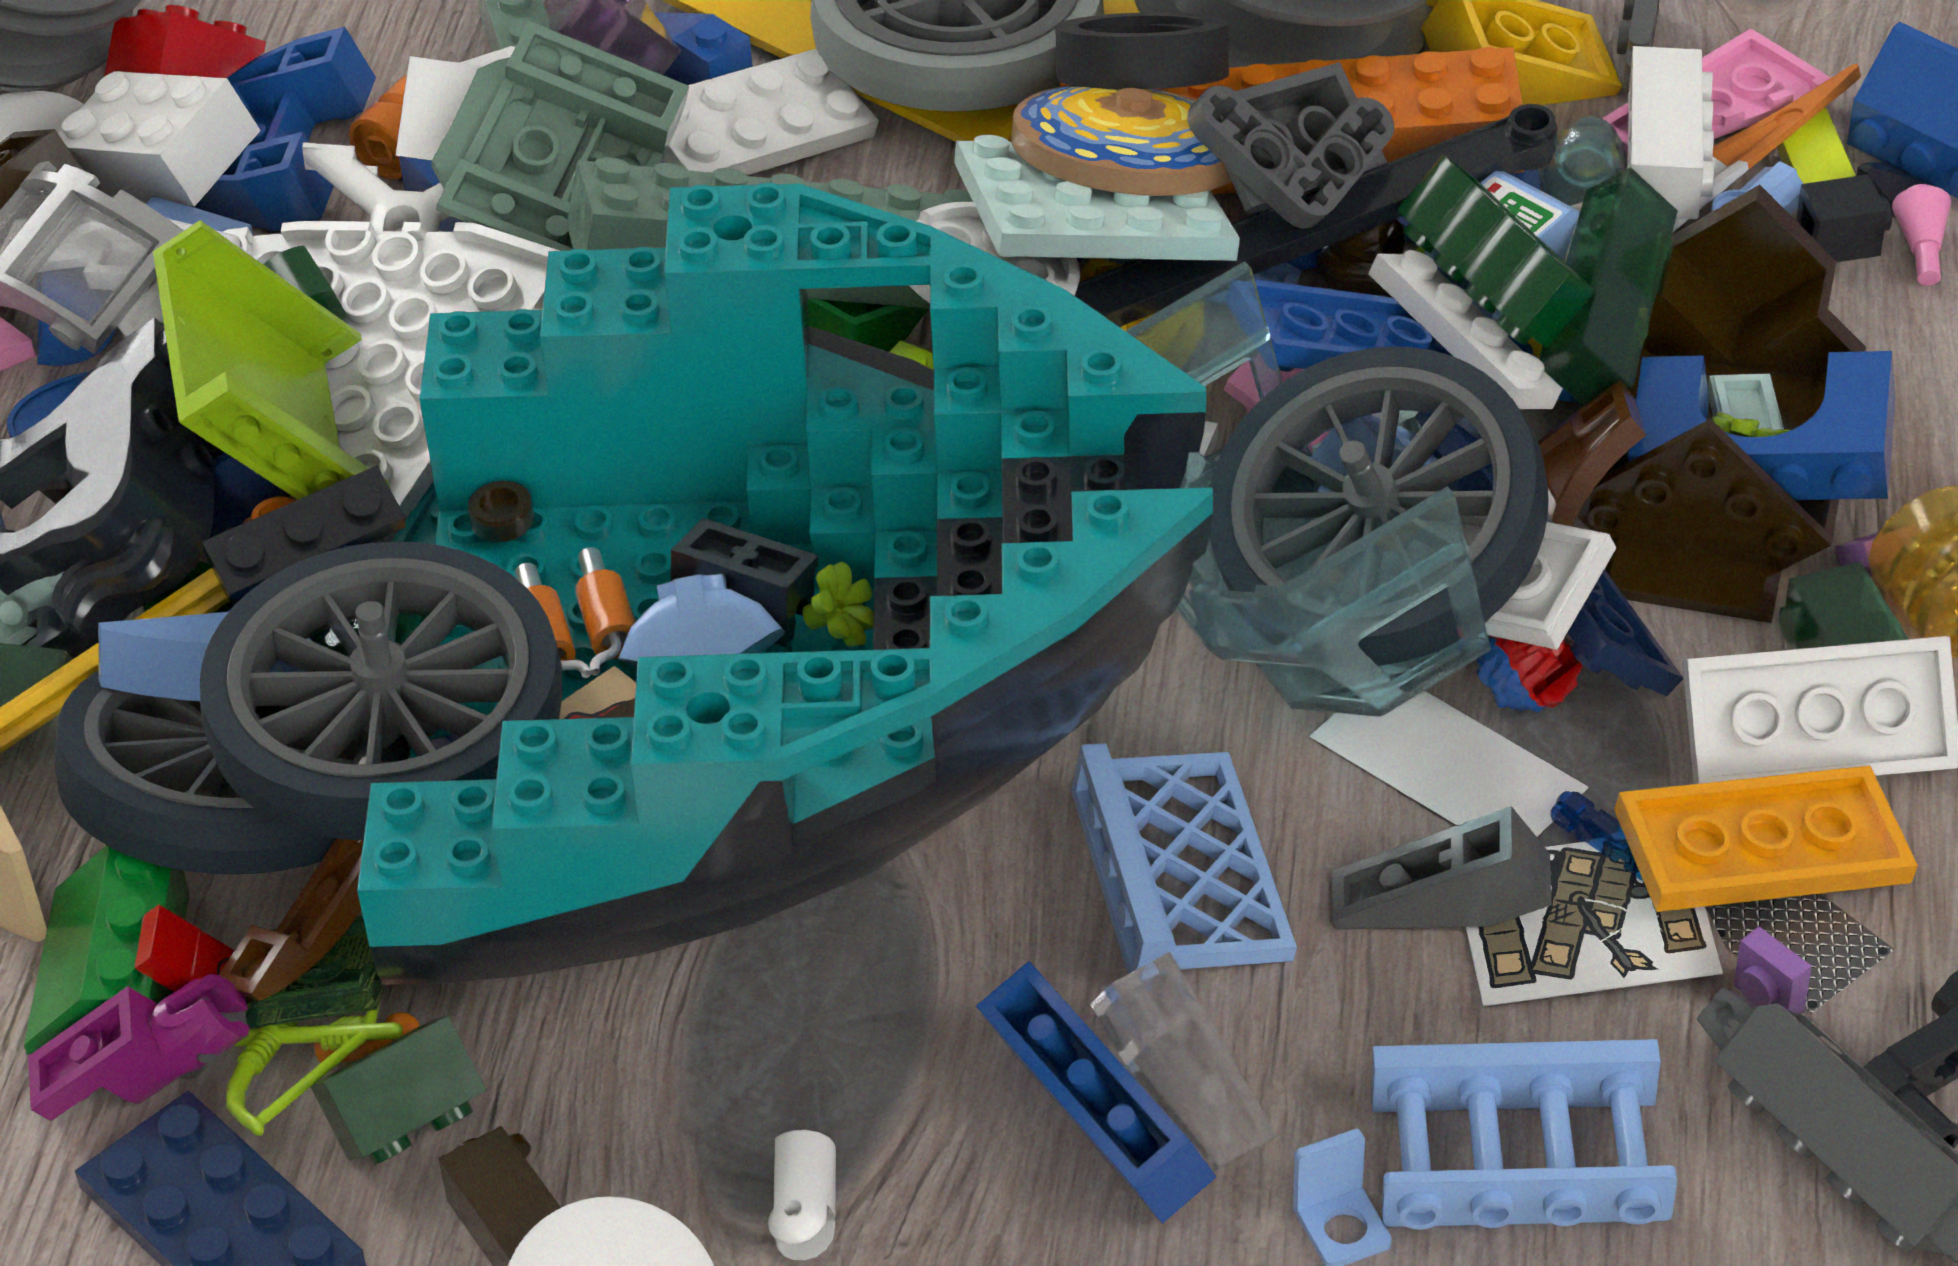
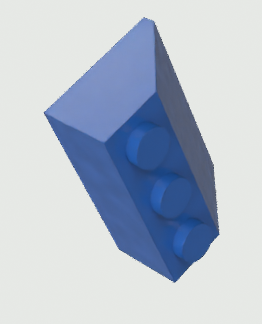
M1899 21L1891 29L1853 99L1847 144L1883 162H1889L1958 198V49Z

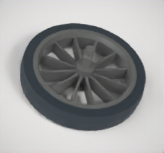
M1390 346L1348 352L1312 365L1288 378L1260 400L1242 419L1220 454L1210 487H1213V516L1210 541L1222 579L1232 597L1264 633L1282 646L1318 661L1347 666H1380L1423 657L1450 646L1486 623L1506 604L1528 575L1538 555L1548 519V486L1540 446L1532 428L1514 400L1496 381L1470 363L1451 355L1415 347ZM1417 411L1432 414L1392 465L1399 412ZM1381 413L1374 463H1372L1364 445L1356 440L1349 441L1341 424L1366 415ZM1456 424L1477 439V441L1422 467ZM1335 428L1343 444L1339 455L1348 473L1347 476H1343L1301 453V451L1322 434ZM1492 463L1493 491H1436ZM1287 466L1334 491L1324 493H1271L1277 479ZM1487 516L1479 534L1471 545L1420 518ZM1264 518H1317L1264 544ZM1409 534H1412L1457 560L1435 578L1421 585L1400 542L1407 538ZM1331 542L1297 586L1288 582L1275 570ZM1362 544L1353 602L1321 598L1320 596ZM1394 546L1414 589L1392 597L1372 601L1379 548Z
M378 542L348 546L304 559L267 578L249 591L223 618L207 646L200 672L202 725L214 759L222 775L233 790L252 807L281 824L319 836L346 840H364L371 783L497 779L502 721L559 719L562 701V665L553 629L547 614L528 588L510 573L479 556L445 546L418 542ZM398 614L427 616L401 646L395 643ZM357 619L359 636L348 621ZM457 624L474 631L438 646ZM331 628L350 658L307 639ZM499 656L503 657L508 666V669H470ZM281 660L307 672L269 671ZM468 702H499L488 716L458 704ZM295 705L260 720L255 713V706ZM418 718L461 738L436 750L416 719ZM325 729L303 754L285 746ZM362 730L369 733L365 765L334 762ZM401 732L418 756L403 761L380 764L383 736Z
M98 670L82 681L63 704L58 717L54 745L55 772L62 803L69 815L81 828L100 842L125 855L155 865L189 872L230 875L260 874L284 871L321 862L336 838L303 832L281 824L252 807L233 790L222 775L208 744L202 725L200 701L139 695L103 688L99 683ZM295 705L255 706V713L260 720ZM325 729L285 746L303 754ZM403 734L387 749L382 748L381 761L391 763L409 759L408 741ZM362 738L352 741L334 762L358 764L363 756L366 757L368 741Z

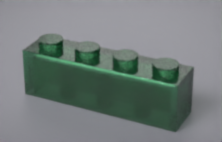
M1631 167L1588 188L1585 192L1566 264L1580 275L1595 292L1549 347L1545 348L1542 345L1539 360L1544 364V371L1583 406L1619 379L1627 389L1631 388L1636 380L1644 339L1649 331L1648 324L1655 297L1660 289L1662 270L1667 252L1672 243L1671 236L1678 210Z

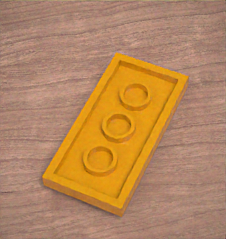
M1870 765L1619 792L1614 808L1656 912L1910 884L1918 867Z

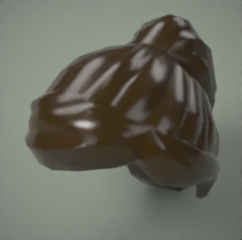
M1395 219L1324 247L1316 258L1317 273L1333 290L1369 295H1387V297L1393 298L1368 273L1377 254H1403L1405 246L1403 225Z

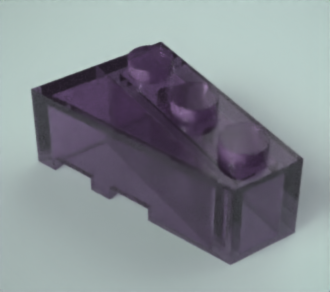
M546 0L551 30L661 75L666 72L681 52V49L644 0Z

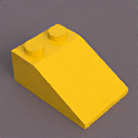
M1438 0L1421 27L1430 51L1451 52L1477 50L1483 47H1514L1522 105H1549L1617 95L1623 87L1593 16L1590 14L1538 0Z

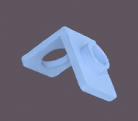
M1353 1129L1299 1148L1294 1154L1293 1211L1324 1266H1345L1391 1248V1235L1363 1189L1365 1137L1360 1129ZM1350 1215L1361 1220L1367 1231L1359 1241L1343 1244L1329 1238L1324 1227L1335 1216Z

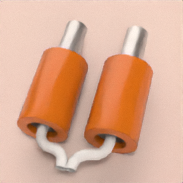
M590 547L583 549L579 553L578 560L583 577L575 587L576 598L588 637L596 654L590 663V669L584 662L574 660L576 651L556 590L541 584L538 570L534 564L523 563L519 565L515 570L516 579L528 588L547 614L559 650L562 671L578 670L582 677L586 678L591 674L598 675L600 673V665L603 662L619 657L629 630L636 621L620 575L615 571L605 569L598 549Z

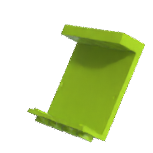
M201 220L155 249L153 257L179 423L298 500L369 469L340 449L325 367L327 362L362 341L361 333Z

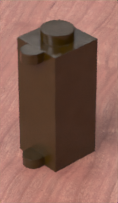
M502 1126L478 1138L468 1139L459 1144L453 1151L438 1158L447 1202L492 1266H508L516 1248L528 1232L543 1218L561 1208L525 1159L531 1151V1145L520 1133L509 1136Z

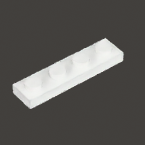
M1412 250L1406 251L1404 254H1377L1368 274L1449 353L1460 360L1470 363L1490 376L1509 394L1519 409H1553L1563 388L1544 371V364L1535 356L1522 351L1495 320L1488 318L1472 303L1473 300L1465 293L1464 289L1453 285L1437 270L1438 266L1431 257Z

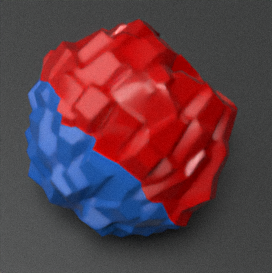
M1488 635L1482 644L1479 656L1476 658L1479 665L1476 673L1481 682L1490 688V692L1493 694L1499 708L1509 707L1519 711L1530 709L1537 713L1545 707L1554 708L1562 703L1565 697L1577 686V676L1583 669L1582 663L1579 660L1576 661V657L1571 652L1570 645H1566L1564 641L1561 642L1556 650Z

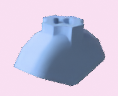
M699 574L657 585L659 601L655 602L631 626L618 659L623 663L637 667L638 657L760 653L785 634V631L760 603L731 589H727L723 574Z

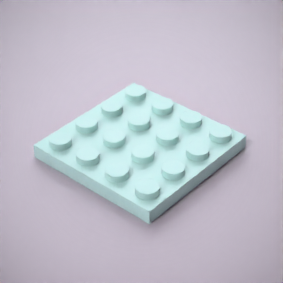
M980 135L974 141H956L955 166L972 201L976 203L977 211L999 256L1237 261L1240 238L1211 190L1172 196L1134 195L1098 190L1059 179L1035 168L1019 156L1012 143L1003 137Z

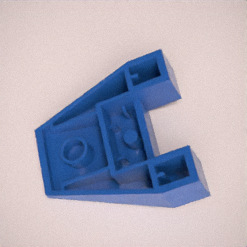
M345 26L293 40L256 57L227 77L261 131L194 208L269 231L280 230L282 223L321 220L334 185L316 170H305L302 145L305 142L309 143V138L315 124L337 118L339 120H346L363 112L376 76Z

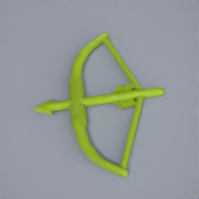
M374 977L372 989L379 980V977ZM331 978L324 990L341 978ZM382 984L378 996L372 1006L367 1007L366 1015L363 1017L360 1015L356 1017L342 1016L330 1025L296 1026L303 1018L298 1017L265 1023L261 1028H250L248 1036L234 1045L246 1046V1048L239 1055L238 1063L226 1086V1107L229 1113L249 1131L257 1136H262L264 1125L365 1041L395 1040L400 1038L403 1029L399 1023H376L384 985ZM321 1043V1048L325 1051H328L329 1048L336 1050L259 1115L254 1116L245 1108V1094L254 1076L259 1075L282 1044Z

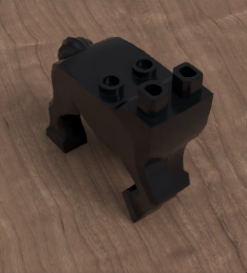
M155 317L109 351L80 381L71 394L47 417L11 439L0 438V500L13 509L39 490L56 504L43 517L26 528L14 531L0 527V590L7 596L31 582L56 576L64 572L53 591L52 601L54 606H42L29 611L27 617V626L37 629V637L26 643V657L49 674H52L99 643L98 623L125 621L133 611L178 585L196 568L204 553L202 541L210 537L214 512V471L216 470L214 454L216 446L179 423L164 324Z

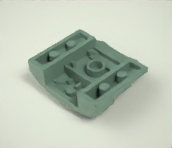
M528 21L511 57L492 62L477 69L465 98L432 159L431 166L444 189L437 203L436 210L466 223H476L560 251L573 250L567 228V220L577 160L595 162L598 158L611 157L623 160L629 165L654 167L656 164L662 163L686 105L689 86Z

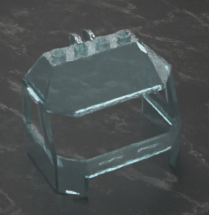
M1245 261L1126 330L1131 336L1204 386L1248 360L1260 400L1283 383L1252 269ZM1307 446L1301 451V453L1309 457L1312 456ZM1224 447L1208 456H1203L1200 452L1189 453L1186 472L1180 488H1210L1215 467ZM1287 466L1277 479L1271 493H1319L1318 488L1321 484ZM1448 486L1313 566L1331 542L1276 568L1275 570L1288 582L1280 587L1256 585L1254 593L1228 590L1216 563L1209 537L1206 553L1193 563L1189 584L1193 587L1188 591L1190 599L1184 593L1176 608L1177 613L1202 644L1221 660L1254 662L1291 709L1382 717L1491 651L1455 494ZM1264 518V544L1317 518ZM1447 587L1460 638L1459 641L1423 657L1380 666L1359 647L1358 643L1363 637Z

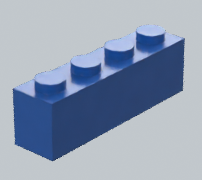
M1030 961L976 1005L977 1009L1007 1047L1162 1224L1216 1178L1214 1172L1187 1136Z

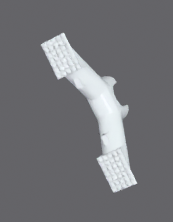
M308 142L302 145L305 170H316L369 214V222H371L375 230L374 235H381L383 231H394L402 228L404 222H422L426 232H438L440 222L450 217L436 210L437 203L444 191L441 183L424 192L393 190L377 177L378 166L363 165L356 159L355 146Z

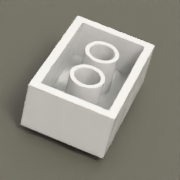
M113 71V73L106 75L97 83L95 93L79 110L66 117L58 134L81 168L95 175L101 182L96 189L112 198L120 190H123L141 202H148L153 196L195 207L261 130L227 78Z

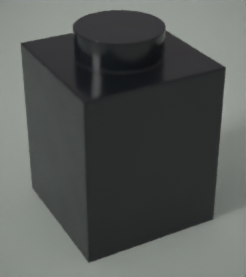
M1869 174L1801 184L1796 221L1836 262L1881 256L1884 231H1889L1891 228L1892 213L1888 199L1885 196L1879 195Z

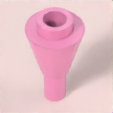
M1927 184L1914 185L1898 194L1892 203V210L1912 254L1915 255L1918 283L1924 286H1931L1941 280L1939 252L1951 207V198L1943 189Z

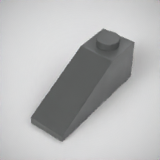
M1512 806L1333 870L1331 922L1337 929L1493 926L1552 905L1550 853Z

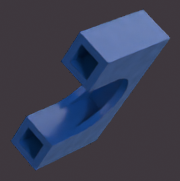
M1892 351L1829 352L1824 400L1816 414L1807 422L1793 430L1774 436L1743 437L1729 433L1726 434L1794 500L1888 499L1896 401ZM1704 356L1642 357L1636 404L1646 436L1629 449V462L1707 421L1709 394Z

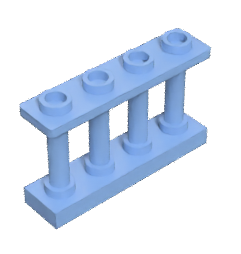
M1658 1039L1373 1046L1370 1089L1372 1112H1397L1402 1172H1387L1383 1176L1381 1212L1384 1225L1386 1227H1408L1422 1230L1434 1226L1480 1225L1486 1228H1497L1507 1224L1552 1223L1557 1226H1572L1578 1223L1626 1222L1640 1225L1652 1221L1670 1220L1673 1215L1677 1187L1676 1169L1671 1165L1648 1166L1640 1106H1655L1661 1064ZM1611 1107L1618 1167H1576L1568 1108ZM1539 1108L1547 1168L1503 1169L1497 1109ZM1468 1110L1474 1170L1431 1171L1425 1111Z

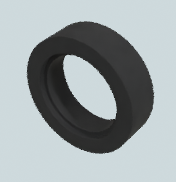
M1120 13L1075 18L1060 22L1055 26L1056 78L1059 82L1068 85L1102 89H1163L1202 85L1220 81L1229 76V22L1223 18L1189 13Z

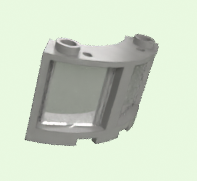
M49 161L41 162L33 168L18 190L0 210V307L14 308L34 316L50 325L49 330L68 347L78 350L83 346L95 354L156 278L153 251L184 230L123 190H120L112 198L96 189L101 182L93 174L64 164L56 173L57 169Z

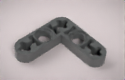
M1222 85L1211 86L1204 91L1191 105L1187 118L1191 132L1204 146L1282 218L1293 226L1303 229L1314 227L1337 206L1390 141L1394 133L1393 118L1383 104L1368 97L1358 98L1337 116L1307 154L1304 155L1241 95L1231 88ZM1215 110L1224 117L1221 123L1212 116ZM1363 122L1369 130L1366 136L1358 143L1350 136ZM1242 131L1246 136L1238 142L1234 137ZM1252 145L1260 146L1268 151L1274 162V169L1263 168L1257 164L1251 154ZM1324 151L1334 152L1342 158L1346 165V174L1336 173L1327 165ZM1313 182L1320 190L1307 204L1301 196L1304 190Z

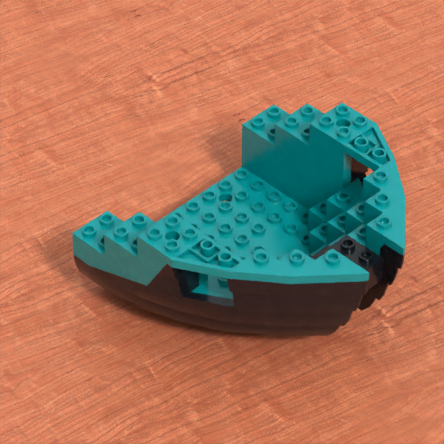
M800 183L670 187L665 248L637 247L634 249L548 251L543 310L518 309L514 311L430 313L419 401L439 509L435 545L458 549L479 556L499 566L515 578V570L519 565L523 563L534 564L538 570L541 584L556 590L560 598L576 651L574 660L584 662L590 669V663L596 656L592 649L575 594L576 584L583 577L578 560L579 553L583 549L590 547L599 550L605 569L615 571L620 575L635 621H637L655 602L659 601L657 585L671 582V549L702 518L818 555V567L815 569L814 596L820 593L816 579L818 572L828 565L834 566L839 562L846 563L852 573L851 584L863 578L869 582L872 588V598L862 604L874 612V629L864 630L866 634L865 644L848 647L842 638L835 639L829 633L827 625L812 630L806 625L803 616L795 613L796 626L794 638L786 647L773 643L760 653L638 657L637 667L623 663L618 658L610 659L600 665V673L598 675L591 674L586 678L582 677L578 670L562 671L563 701L615 666L636 682L634 717L502 721L497 779L371 783L357 892L371 955L382 984L457 983L519 977L645 955L747 926L874 872L986 800L1101 709L1113 690L1139 669L1152 649L1160 624L1170 617L1179 605L1187 588L1193 563L1206 553L1212 525L1213 487L1180 488L1186 472L1189 453L1200 451L1206 418V387L1067 290L932 226ZM930 285L934 370L915 360L810 327L807 289ZM511 481L522 485L530 493L534 510V522L531 528L521 537L507 542H491L480 538L474 533L468 512V502L477 489L488 483ZM457 624L438 646L474 631ZM499 656L470 669H508V666L503 657ZM468 702L458 704L488 716L499 702ZM439 728L428 739L432 740L453 733ZM411 747L410 759L418 757Z

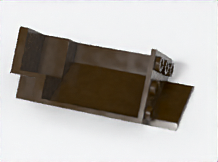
M1761 185L1754 187L1667 237L1657 283L1610 310L1608 329L1602 343L1588 403L1619 379L1636 400L1642 357L1704 356L1707 386L1709 376L1770 374L1784 429L1793 430L1801 426L1816 414L1824 400L1829 352L1866 351V346L1828 309L1837 262ZM1709 403L1707 421L1630 462L1628 450L1597 483L1584 502L1577 517L1590 530L1610 535L1616 550L1607 563L1605 571L1626 600L1772 623L1781 571L1831 546L1839 499L1794 500L1712 421L1713 415Z

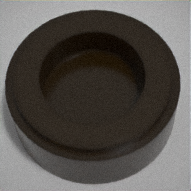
M496 481L488 483L477 489L468 502L471 527L477 536L487 541L507 542L524 535L534 522V510L530 493L525 487L515 482Z

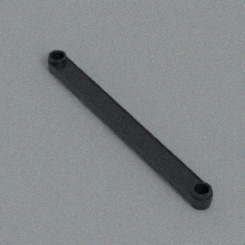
M1539 104L1520 105L1513 109L1508 117L1363 172L1337 206L1312 228L1303 229L1293 226L1273 208L1231 223L1240 238L1237 261L1138 259L1079 282L1075 297L1118 327L1124 326L1226 285L1229 276L1249 277L1402 217L1397 209L1442 154L1468 171L1480 183L1495 170L1512 174L1523 169L1536 170L1543 168L1550 163L1556 151L1558 126L1555 122V116L1550 109ZM1319 190L1301 196V198L1309 204V201Z

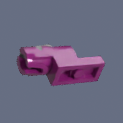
M209 974L201 979H195L187 983L158 1004L127 986L28 1056L31 1111L52 1121L78 1102L85 1100L100 1087L107 1089L126 1101L140 1104L178 1078H196L223 1052H228L236 1043L248 1036L250 1026L247 1025L245 1013L248 1007L243 994L236 990V986L233 983L215 974Z

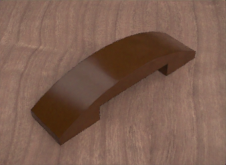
M363 756L358 765H365L366 757ZM380 761V764L390 763V762ZM336 838L276 931L251 925L219 975L236 986V990L242 993L243 996L262 1001L279 992L312 968L337 943L361 911L357 889L364 840Z

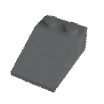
M1340 62L1235 91L1304 155L1307 154L1337 116L1357 99ZM1217 110L1212 115L1220 123L1224 118ZM1362 122L1350 137L1359 143L1366 136L1369 128ZM1240 131L1234 138L1240 142L1246 135ZM1252 145L1251 154L1257 164L1263 168L1274 169V162L1268 151L1260 146ZM1382 150L1364 172L1387 163ZM1324 151L1327 165L1336 173L1346 174V165L1342 158L1334 152ZM1224 165L1246 212L1265 211L1272 208L1232 170ZM1312 182L1304 190L1302 196L1319 190L1320 188Z

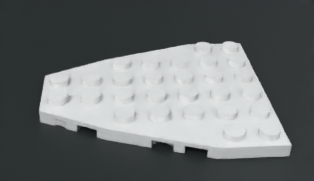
M358 221L282 223L281 233L253 236L248 227L225 230V233L238 236L240 248L262 264L280 252L305 245L345 310L347 316L343 321L361 333L362 341L325 364L340 449L368 468L378 465L384 478L389 481L390 490L406 520L434 481L419 401L430 313L514 311L518 309L543 310L548 251L560 250L476 223L456 222L453 232H426L422 222H404L401 231H383L381 235H374L375 230L371 222ZM157 277L149 285L146 294L141 295L117 327L124 338H127L154 317L161 323L163 322ZM293 496L289 497L290 499H293L295 501L298 500ZM397 532L378 539L373 543L392 542Z

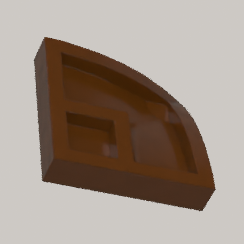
M1620 379L1537 441L1540 446L1547 478L1549 496L1548 515L1555 524L1572 527L1584 502L1597 483L1631 447L1646 436L1635 397Z

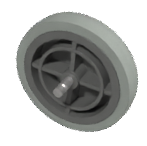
M811 0L810 18L818 54L822 57L827 68L849 86L874 98L911 108L936 111H975L1018 104L1031 95L1060 87V82L1056 78L1055 26L1060 22L1070 19L1104 15L1103 0Z

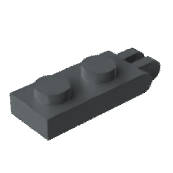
M1660 0L1624 1L1623 20L1620 21L1617 54L1626 55L1623 89L1628 93L1633 46L1653 47Z

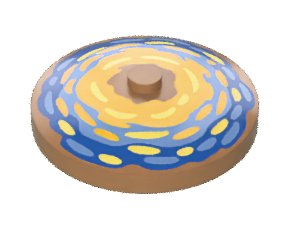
M1064 86L1031 95L1018 104L1013 114L1011 143L1017 154L1035 168L1071 183L1116 193L1172 196L1209 191L1232 182L1224 166L1225 164L1191 132L1187 122L1188 111L1196 100L1157 89H1102Z

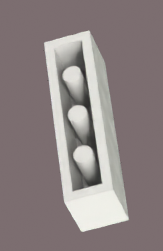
M1633 46L1628 94L1627 215L1698 219L1700 197H1712L1714 161H1712L1714 131H1711L1713 119V101H1711L1713 72H1702L1701 49Z

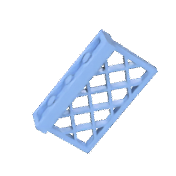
M1106 743L1081 745L1071 792L1132 988L1159 987L1162 971L1293 961L1297 946L1229 752L1111 759ZM1216 776L1220 790L1211 797L1185 782L1189 777ZM1143 780L1159 789V791L1150 801H1147L1125 789L1123 781ZM1171 797H1174L1199 811V813L1190 823H1187L1161 808ZM1211 818L1236 832L1237 837L1229 846L1201 831ZM1147 823H1150L1175 837V839L1164 850L1142 838L1139 832ZM1189 845L1216 861L1206 872H1203L1177 856ZM1229 867L1252 880L1254 887L1247 895H1244L1217 879ZM1163 872L1192 887L1181 900L1156 886L1155 881ZM1204 894L1233 910L1222 923L1193 907ZM1246 917L1268 929L1272 939L1252 940L1234 929ZM1181 921L1209 938L1204 944L1176 946L1171 931Z

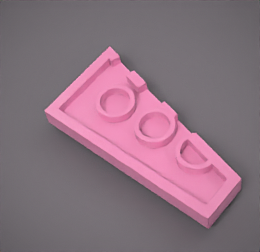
M1750 28L1702 57V72H1713L1711 101H1713V119L1711 131H1714V139L1756 124L1831 77ZM1628 103L1596 121L1593 131L1594 142L1626 163L1628 157Z

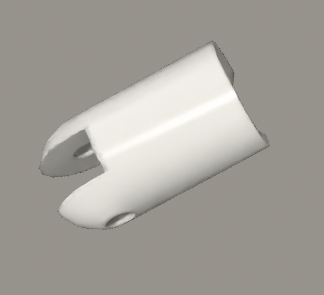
M793 1130L782 1133L775 1138L774 1208L769 1215L768 1227L769 1232L776 1240L777 1249L783 1256L792 1260H810L818 1257L827 1249L833 1240L835 1232L836 1147L829 1137L820 1132Z

